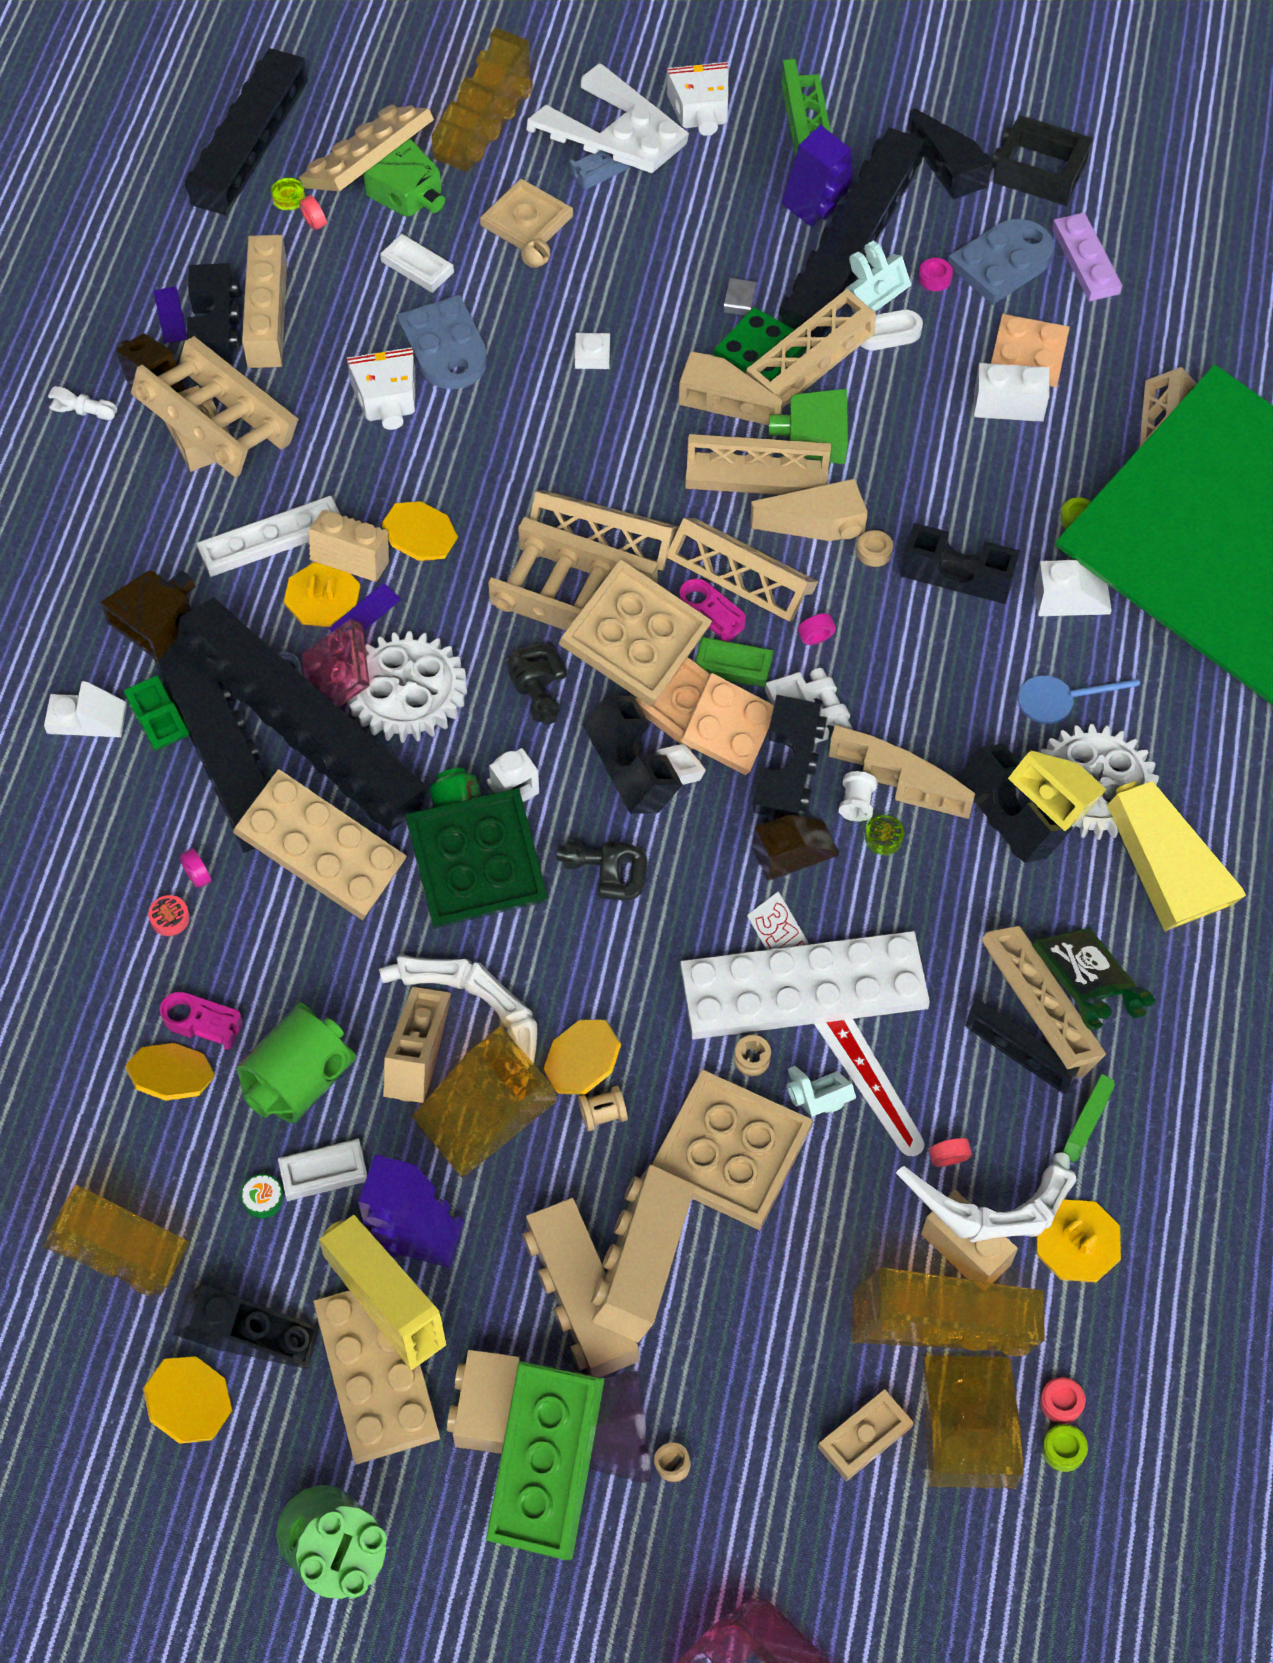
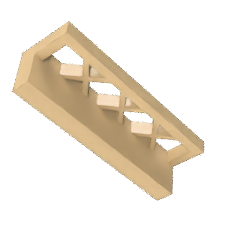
M846 289L748 367L746 374L782 399V408L790 403V399L794 394H801L875 334L876 312ZM846 303L857 311L851 317H836V311ZM817 326H832V332L828 336L811 337V331ZM791 347H807V351L802 357L786 358V351ZM766 367H781V374L771 382L760 372Z
M1182 367L1145 380L1140 447L1197 384ZM1168 385V389L1159 399H1156V389ZM1165 410L1166 416L1156 427L1153 426L1154 420Z
M689 434L685 489L783 495L828 485L831 443ZM695 447H696V448H710L711 450H713V452H711V453H699V452H695ZM736 450L746 451L749 454L744 456L736 455L733 452ZM782 453L784 456L781 458H774L769 456L768 454ZM807 455L822 456V461L807 460L804 457Z
M546 490L535 492L529 519L538 522L541 508L554 511L561 523L556 528L564 529L572 534L573 532L569 527L570 524L578 519L587 520L595 533L587 539L594 540L598 538L601 544L607 546L609 545L603 534L613 528L621 529L629 544L619 550L625 551L632 547L636 556L657 562L658 570L661 571L665 568L670 544L679 529V526ZM562 514L573 516V518L566 521ZM596 523L606 525L607 527L600 530ZM630 532L635 533V534H639V535H642V536H640L639 538H637V539L634 540V538H633V536L631 535ZM647 537L661 540L658 559L653 560L644 557L637 543Z
M683 518L667 556L668 559L789 622L793 621L804 596L813 594L818 583L817 580L697 518ZM686 536L697 541L701 556L688 559L678 554ZM706 546L710 547L715 551L708 553ZM718 554L727 556L732 572L721 576L715 573L710 557ZM703 560L705 567L697 564V562ZM737 562L746 567L739 569ZM749 570L758 572L763 588L753 592L745 589L741 573ZM734 576L736 583L728 580L727 578ZM768 578L777 583L770 585ZM785 586L795 592L787 610L776 605L772 589ZM765 592L767 600L758 594Z
M1020 926L987 932L981 940L988 949V953L1052 1049L1056 1051L1067 1069L1080 1067L1076 1079L1084 1077L1106 1055L1091 1030L1085 1026L1082 1017L1042 958L1032 947V943Z

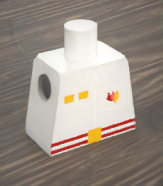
M728 62L667 68V96L682 127H698L702 135H712L717 131L718 125L727 122Z
M405 348L348 357L350 382L365 418L369 421L382 419L383 427L389 430L401 427L403 424L402 416L411 415L415 412L416 374L413 349Z

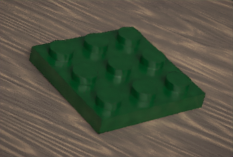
M519 788L405 814L433 929L547 902L548 897Z

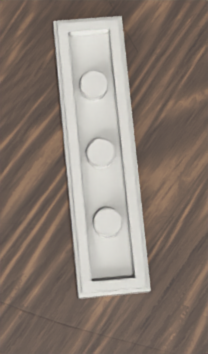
M328 496L197 542L198 551L210 577L308 543L310 541L308 539L309 529L322 510L327 509L328 512L334 511V513L338 514L340 512L332 496Z

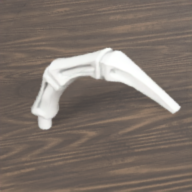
M399 955L397 956V964L379 968L383 984L402 979L403 984L407 986L420 983L444 984L458 989L465 988L468 993L485 1000L498 1013L502 1024L508 1028L506 1030L507 1036L512 1042L514 1050L511 1103L521 1107L534 1065L538 1034L537 1023L532 1018V1011L506 989L481 963L475 962L472 964V961L469 959H429Z
M1056 1153L1053 1156V1164L1044 1171L1041 1185L1033 1197L1015 1210L995 1212L989 1208H978L974 1204L959 1203L946 1197L905 1166L896 1172L912 1191L959 1238L969 1237L972 1243L1008 1236L1034 1237L1040 1235L1044 1229L1051 1226L1062 1201L1076 1182L1075 1172L1069 1170V1156L1065 1153Z

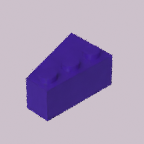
M820 124L799 144L781 204L811 228L820 219L826 220L835 210L836 203L847 194L848 188L852 183V149Z
M374 1155L358 1201L364 1226L392 1258L402 1255L450 1268L465 1223L463 1219L459 1216L451 1217L448 1214L451 1205L446 1200L440 1199L438 1202L434 1198L436 1188L416 1165Z

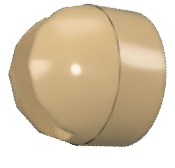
M533 239L523 246L521 256L527 266L538 268L549 260L550 248L543 240ZM533 245H535L540 250V252L543 254V257L535 248L532 247Z
M673 1442L664 1444L657 1450L654 1456L655 1467L663 1479L669 1482H680L687 1477L691 1467V1460L686 1448L681 1444ZM681 1457L683 1461L676 1467L674 1471H671L673 1467L678 1463Z

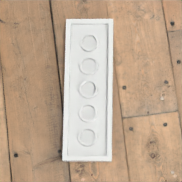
M915 931L680 962L692 1040L928 1009L930 1004Z

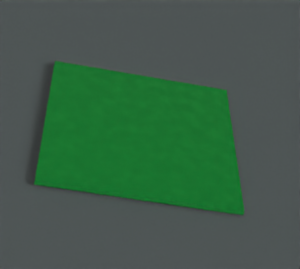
M1214 364L1057 539L1054 545L1273 705V405Z

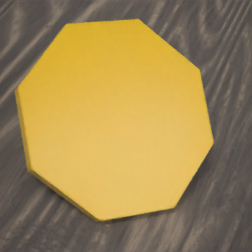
M421 501L395 503L382 522L383 529L388 531V540L391 546L418 561L445 559L458 538L448 515Z
M313 562L289 577L284 605L302 625L331 627L358 604L361 585L351 573Z
M578 1020L553 1040L543 1070L558 1094H586L612 1073L621 1043L606 1020Z
M176 1043L141 1047L126 1063V1071L136 1090L165 1101L200 1096L213 1081L215 1075L203 1053Z
M1064 1199L1051 1226L1036 1236V1255L1060 1280L1097 1282L1121 1260L1120 1225L1097 1202Z
M196 1356L164 1359L143 1387L149 1421L179 1444L213 1440L232 1412L225 1378Z

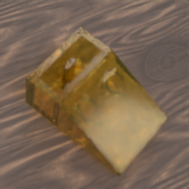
M500 1026L463 1057L413 1114L412 1118L461 1178H463L558 1101V1098L551 1083Z

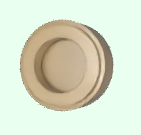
M871 530L859 537L856 553L862 563L872 567H879L890 561L893 552V541L888 534L879 530Z

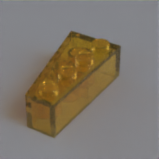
M494 28L489 36L492 41L489 50H481L475 61L478 66L472 78L466 76L460 85L458 103L451 101L431 135L433 158L465 172H468L475 162H479L482 159L487 146L492 140L495 141L498 138L503 125L507 120L513 118L518 105L523 99L529 97L533 87V82L530 80L529 40L498 28Z
M880 1267L853 1293L852 1343L954 1348L973 1351H1003L1004 1354L1009 1356H1025L1045 1341L1043 1290Z

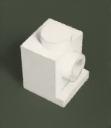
M522 748L517 751L504 753L493 764L489 765L490 778L487 779V784L494 793L512 790L513 787L523 782L525 786L519 788L523 802L539 794L538 769Z

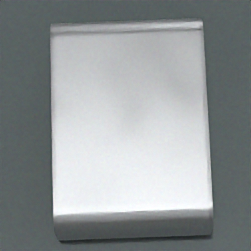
M730 278L724 303V313L746 316L753 307L757 282Z

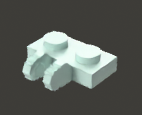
M873 240L865 245L866 257L859 251L850 256L849 263L851 264L852 272L859 279L845 288V290L848 289L876 312L909 288L911 282L903 257L892 254L886 259L882 247ZM868 262L874 267L872 270ZM852 308L853 314H855L857 311Z

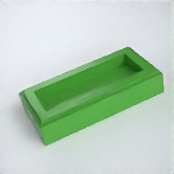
M702 637L695 663L709 674L713 673L725 680L765 687L774 650Z
M1101 1074L1063 1150V1153L1067 1154L1072 1162L1078 1161L1115 1087V1080Z

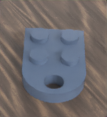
M1011 219L999 223L949 255L948 263H950L954 272L994 305L1048 268L1052 260L1054 242L1050 233L1038 223L1025 219ZM1034 238L1038 240L1039 243H1028L1024 239Z
M460 295L396 314L397 324L408 347L413 349L414 360L422 376L429 383L444 389H459L475 383L484 374L487 366L486 346ZM455 367L467 369L461 374H455L450 371Z

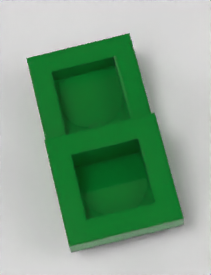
M158 675L123 690L129 706L154 751L189 737V733Z

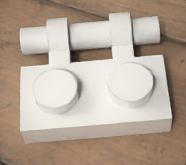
M823 668L814 669L810 673L812 682L805 683L801 672L766 683L765 692L773 705L775 704L776 695L815 702V698L823 701L826 708L821 709V716L827 717V723L823 739L816 738L815 743L828 739L829 730L827 725H838L853 730L848 720L850 718L849 711L846 705L840 704L835 694L837 687L833 679L826 676Z

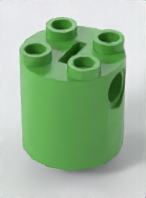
M298 1002L237 1066L236 1071L246 1103L264 1118L275 1114L289 1123H297L357 1059L355 1053L340 1040L344 1035L342 1029L330 1018H325L321 1021L305 1004Z
M318 1485L304 1489L289 1500L279 1516L276 1537L280 1553L305 1585L322 1597L336 1599L360 1597L367 1591L368 1586L373 1583L382 1569L386 1553L387 1539L385 1532L375 1518L361 1504L340 1488Z

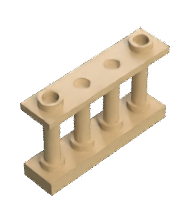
M195 336L185 341L178 366L157 377L143 365L138 366L131 389V394L235 478L241 474L247 452L250 448L268 439L282 450L290 445L298 422L297 417ZM189 376L202 387L183 398L170 386ZM216 397L228 408L214 417L209 418L196 408L211 398ZM242 418L254 430L236 440L222 429L237 419Z
M524 517L518 527L519 548L523 550L521 557L507 583L491 577L488 585L490 604L495 605L498 609L505 612L512 611L567 630L620 559L656 583L658 582V563ZM541 556L557 563L541 593L538 594L521 588L535 559ZM570 568L590 573L574 606L554 599Z

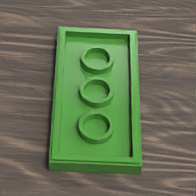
M526 1361L518 1362L486 1541L563 1560L573 1559L605 1378Z

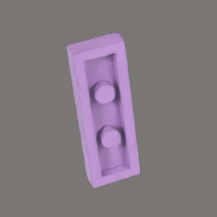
M1085 212L1054 219L1052 230L1088 301L1119 295L1122 283Z

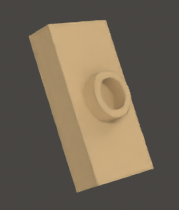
M884 1389L819 1442L818 1449L847 1482L910 1430L914 1422Z

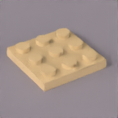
M620 559L563 634L559 645L652 707L706 633L712 620Z
M702 1069L652 1165L694 1184L695 1188L692 1199L761 1230L812 1128L813 1120Z

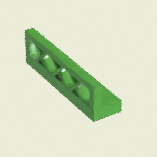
M796 59L783 60L781 87L794 157H796L799 144L820 123L829 132L831 131L820 74L799 76ZM801 87H814V91L809 96L802 94ZM810 108L819 114L811 120L806 117L805 109Z

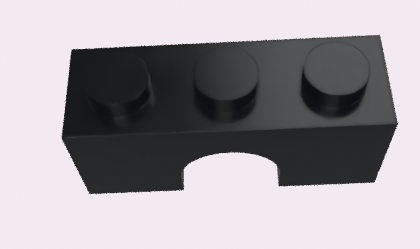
M230 263L189 265L188 293L193 314H207L200 317H187V340L195 336L227 363L233 365V350H239L238 330L234 329V324H239L240 322L238 303H234V298H240L239 278L232 277Z
M917 523L913 524L904 551L901 577L1006 604L1015 576L1020 550L985 541L980 553L973 555L963 554L954 550L949 545L948 531Z
M606 695L583 723V727L629 813H659L683 784L667 755H640V740L650 724L635 697Z
M776 695L769 726V741L788 746L792 750L794 758L783 769L772 770L760 767L752 803L753 813L781 818L790 814L799 816L800 811H808L812 789L805 788L808 774L814 776L816 774L820 753L813 752L816 738L823 739L827 723V717L821 716V703Z
M1005 744L983 746L976 752L956 779L975 793L973 802L987 816L988 823L995 830L999 831L1010 845V850L1024 863L1047 859L1073 827L1071 826L1064 831L1034 802L1027 803L1022 808L1016 797L1017 786L1008 779L1020 762Z

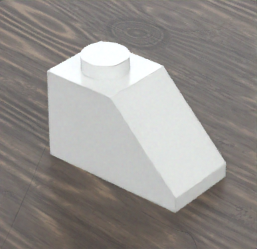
M1077 560L1040 561L1034 584L1038 616L1111 614L1108 584L1083 567Z

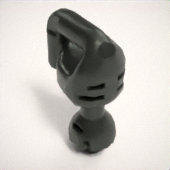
M537 644L515 650L511 655H507L506 659L509 677L519 694H529L532 700L530 711L533 720L543 722L544 725H550L557 720L556 715L560 711V706L554 698L545 694L543 688L554 680L566 678L568 675L567 670L556 649L550 645ZM541 658L546 660V661L530 662V661L537 660V659H541Z
M568 839L566 846H558L556 860L564 862L565 870L578 869L585 864L600 866L598 897L602 899L634 900L642 893L645 885L648 861L645 855L646 851L641 846L636 847L629 843L608 841L604 843L602 850L587 849L580 842ZM632 862L629 885L625 886L621 881V870L623 865Z

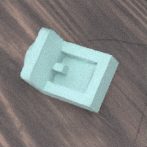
M796 1066L788 1069L791 1080L787 1084L789 1096L796 1107L800 1105L811 1116L822 1112L837 1111L844 1106V1103L856 1099L852 1083L838 1071L810 1082L808 1076Z

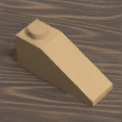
M691 351L679 384V405L765 425H769V414L782 415V399L724 358Z
M855 479L751 501L750 525L752 529L834 541L852 539L865 533L868 512Z
M412 987L385 1056L383 1097L424 1103L434 1073L450 1005L451 993Z

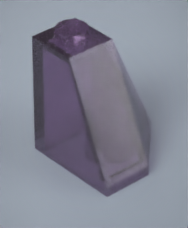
M637 1371L626 1372L604 1380L589 1469L646 1483L651 1482V1464L649 1451L645 1447L647 1444L646 1424Z

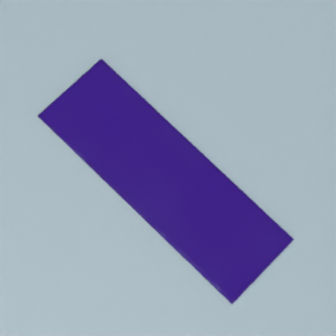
M177 286L153 290L164 344L187 340Z
M383 582L328 629L347 646L401 599Z

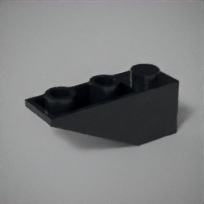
M201 1284L186 1294L173 1335L212 1349L306 1369L310 1362L319 1327Z

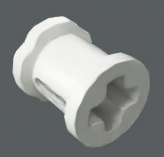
M849 772L843 778V786L846 788L844 801L839 805L838 812L843 818L850 821L860 822L869 820L873 814V807L870 805L871 794L876 790L877 780L873 775L866 772Z

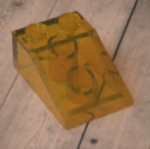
M924 1356L928 1487L1017 1488L1023 1476L1021 1427L1010 1357Z

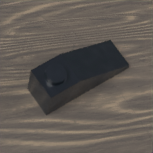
M916 108L910 110L907 133L925 139L923 158L954 200L987 188L990 172L992 171V161L989 155L981 150L976 141Z

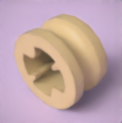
M748 1035L741 1038L735 1048V1066L741 1073L748 1076H758L764 1073L770 1064V1045L764 1038L756 1035ZM755 1049V1054L760 1051L759 1061L752 1063L750 1062V1057L745 1060L746 1050Z

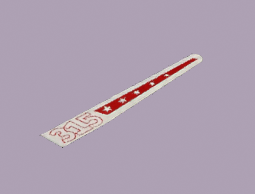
M779 891L747 915L766 950L809 945ZM847 1019L814 1024L902 1153L907 1156L919 1155L924 1149L923 1138L854 1020Z

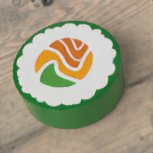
M259 1174L249 1178L244 1183L241 1189V1201L249 1215L264 1219L275 1215L281 1209L284 1202V1193L276 1178L267 1174Z

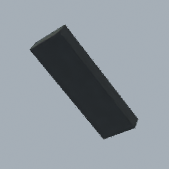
M979 999L970 1008L965 1025L967 1029L1061 1093L1066 1094L1075 1082L1080 1067L1067 1069L1055 1050Z

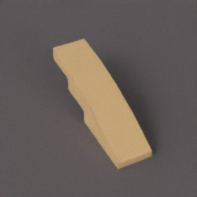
M838 725L834 726L829 757L864 765L863 772L873 775L878 783L897 787L896 801L969 819L975 793L945 771L907 750L874 736Z

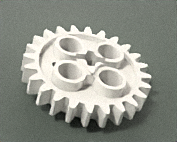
M408 631L405 640H400L396 632L392 633V642L387 643L382 637H378V648L375 649L371 645L366 644V656L355 655L356 666H348L349 678L345 679L347 703L350 705L352 716L359 717L361 727L370 724L372 735H376L381 730H384L385 740L389 741L394 733L399 734L401 743L405 742L407 734H413L416 741H420L422 731H426L433 737L435 736L434 726L438 725L441 728L447 729V717L457 719V707H464L465 705L464 694H467L465 668H461L459 656L453 657L451 646L441 649L439 638L429 644L427 643L426 633H423L418 640H413L412 632ZM430 674L435 675V676H432V677H424V676L430 675ZM379 696H388L382 699L377 698ZM418 704H419V705H423L422 707H418V708L412 707V706L418 705Z
M1090 724L1088 733H1083L1077 725L1074 727L1072 737L1062 730L1058 741L1050 738L1047 748L1040 750V753L1076 763L1079 762L1074 759L1083 760L1086 763L1079 764L1107 789L1088 813L1072 825L1073 828L1075 826L1080 827V834L1083 838L1087 835L1088 830H1094L1098 840L1101 839L1104 830H1108L1109 834L1116 838L1118 829L1107 807L1108 802L1105 799L1112 800L1117 795L1115 790L1127 783L1137 781L1140 786L1153 781L1157 785L1159 776L1152 774L1156 765L1155 762H1145L1148 750L1136 752L1135 747L1138 740L1134 739L1128 743L1124 742V731H1120L1115 737L1111 736L1109 726H1106L1102 733H1097L1094 724ZM1112 768L1121 769L1123 772H1117Z

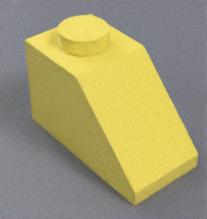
M1032 750L1008 777L1015 786L1064 831L1085 816L1107 790L1079 763Z

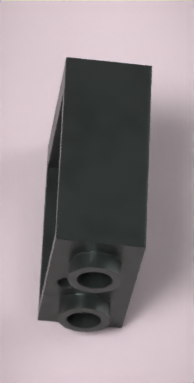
M1018 115L1013 127L1007 126L1002 139V149L996 148L992 158V168H995L993 183L1067 206L1088 163L1093 138ZM1020 146L1067 161V164L1062 174L1059 175L1015 161L1013 158Z

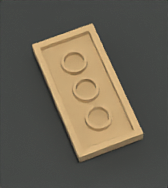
M390 105L379 111L377 119L359 126L355 130L356 134L353 137L336 143L331 148L332 152L325 158H318L307 166L309 170L299 176L304 188L341 191L432 122L434 119L429 108H414L413 105L406 107Z
M280 769L277 770L233 831L235 835L362 921L407 858L405 854Z
M350 1290L314 1300L355 1465L439 1440L440 1435L421 1366L418 1365L413 1370L409 1369Z

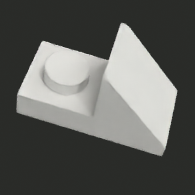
M82 681L79 695L50 694L44 727L47 734L122 737L127 703L88 682Z

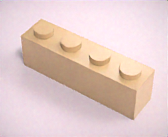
M282 235L248 236L242 336L248 368L282 367L287 259Z
M651 1164L640 1178L636 1176L632 1178L624 1197L625 1200L630 1201L627 1210L624 1209L619 1215L613 1231L619 1235L617 1243L610 1246L603 1261L602 1267L608 1270L605 1280L600 1279L591 1298V1303L596 1305L591 1322L635 1342H639L652 1327L693 1195L694 1184Z
M573 1197L527 1215V1231L522 1233V1237L531 1257L538 1255L543 1268L538 1270V1275L546 1294L553 1292L559 1306L554 1308V1313L562 1332L570 1330L575 1344L570 1346V1351L578 1370L586 1368L588 1375L603 1377L639 1362V1348L635 1341L591 1322L596 1305L591 1303V1298L600 1279L605 1280L606 1272L602 1267L600 1258Z

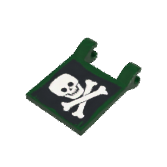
M1091 928L1036 940L1032 945L1078 1004L1083 1023L1090 1030L1100 1029L1103 1026L1098 1017L1105 1019L1109 1018L1112 1014L1109 1005L1101 1001V999L1122 994L1126 1010L1133 1018H1140L1146 1015V1011L1141 1005L1149 1007L1155 1003L1152 993L1135 985Z

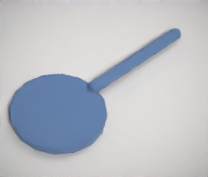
M1049 675L1035 676L1021 685L1018 693V705L1023 714L1032 721L1041 724H1054L1064 720L1070 714L1074 704L1073 697L1136 687L1140 685V680L1133 679L1070 690L1068 685L1058 678Z

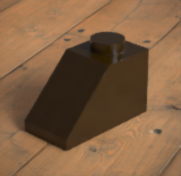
M790 814L756 826L754 829L753 851L768 881L839 856V851L824 821Z

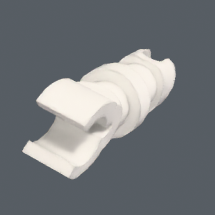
M53 387L48 395L50 399L54 398L49 408L57 412L76 410L78 415L85 416L87 413H90L104 420L113 419L117 413V407L111 401L100 399V401L91 400L85 394L76 396L62 387Z

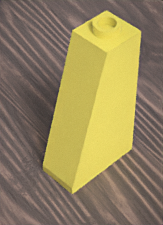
M1133 781L1115 790L1117 795L1107 804V807L1164 932L1232 906L1246 896L1239 883L1153 781L1140 786L1137 781Z
M353 1215L346 1221L341 1220L332 1224L325 1231L324 1236L319 1238L325 1259L409 1369L413 1370L445 1347L446 1340L439 1310L359 1219Z

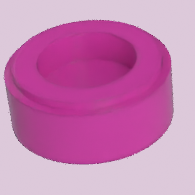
M927 259L920 265L919 283L930 291L945 290L951 284L953 268L944 259Z
M818 614L803 621L798 626L797 631L804 644L814 645L830 638L835 633L836 626L830 614Z
M193 848L180 854V862L196 888H201L211 882L205 865Z

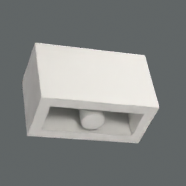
M979 363L974 389V417L1044 421L1049 399V367Z

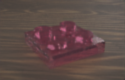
M350 619L302 653L304 677L338 708L370 686L362 623Z

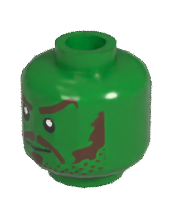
M454 768L440 772L436 775L437 780L430 787L433 808L482 797L477 777L466 773L465 768Z

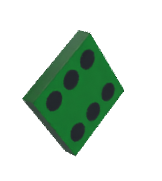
M753 307L714 349V356L726 359L746 374L748 367L785 339L794 329ZM791 347L786 351V358H799L807 347ZM766 367L760 373L771 382L781 374V367Z

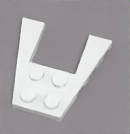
M600 63L582 76L580 88L626 111V113L601 133H598L552 107L545 105L528 118L526 128L527 131L533 133L536 131V128L551 133L550 139L565 143L567 139L584 144L583 150L594 154L599 150L614 154L613 160L650 173L657 170L687 144L689 136L686 130Z

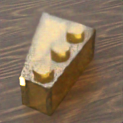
M75 1184L53 1223L43 1248L92 1267L106 1276H114L126 1281L131 1288L144 1295L152 1296L155 1293L161 1296L190 1242Z

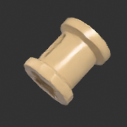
M618 1085L611 1087V1091L590 1098H587L585 1095L578 1097L581 1115L588 1132L594 1130L595 1125L616 1119H619L620 1122L628 1120L624 1099Z

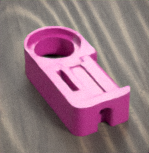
M690 579L682 584L679 599L711 619L712 623L709 628L721 637L722 641L729 642L744 630L745 613L709 583L702 579ZM696 591L704 594L706 599L700 603H692L686 599V596Z
M175 992L168 995L160 1006V1014L167 1029L189 1038L195 1035L223 1044L225 1050L233 1047L243 1026V1020L238 1010L184 992ZM184 1004L191 1008L190 1014L184 1020L174 1021L169 1018L170 1010L176 1005Z

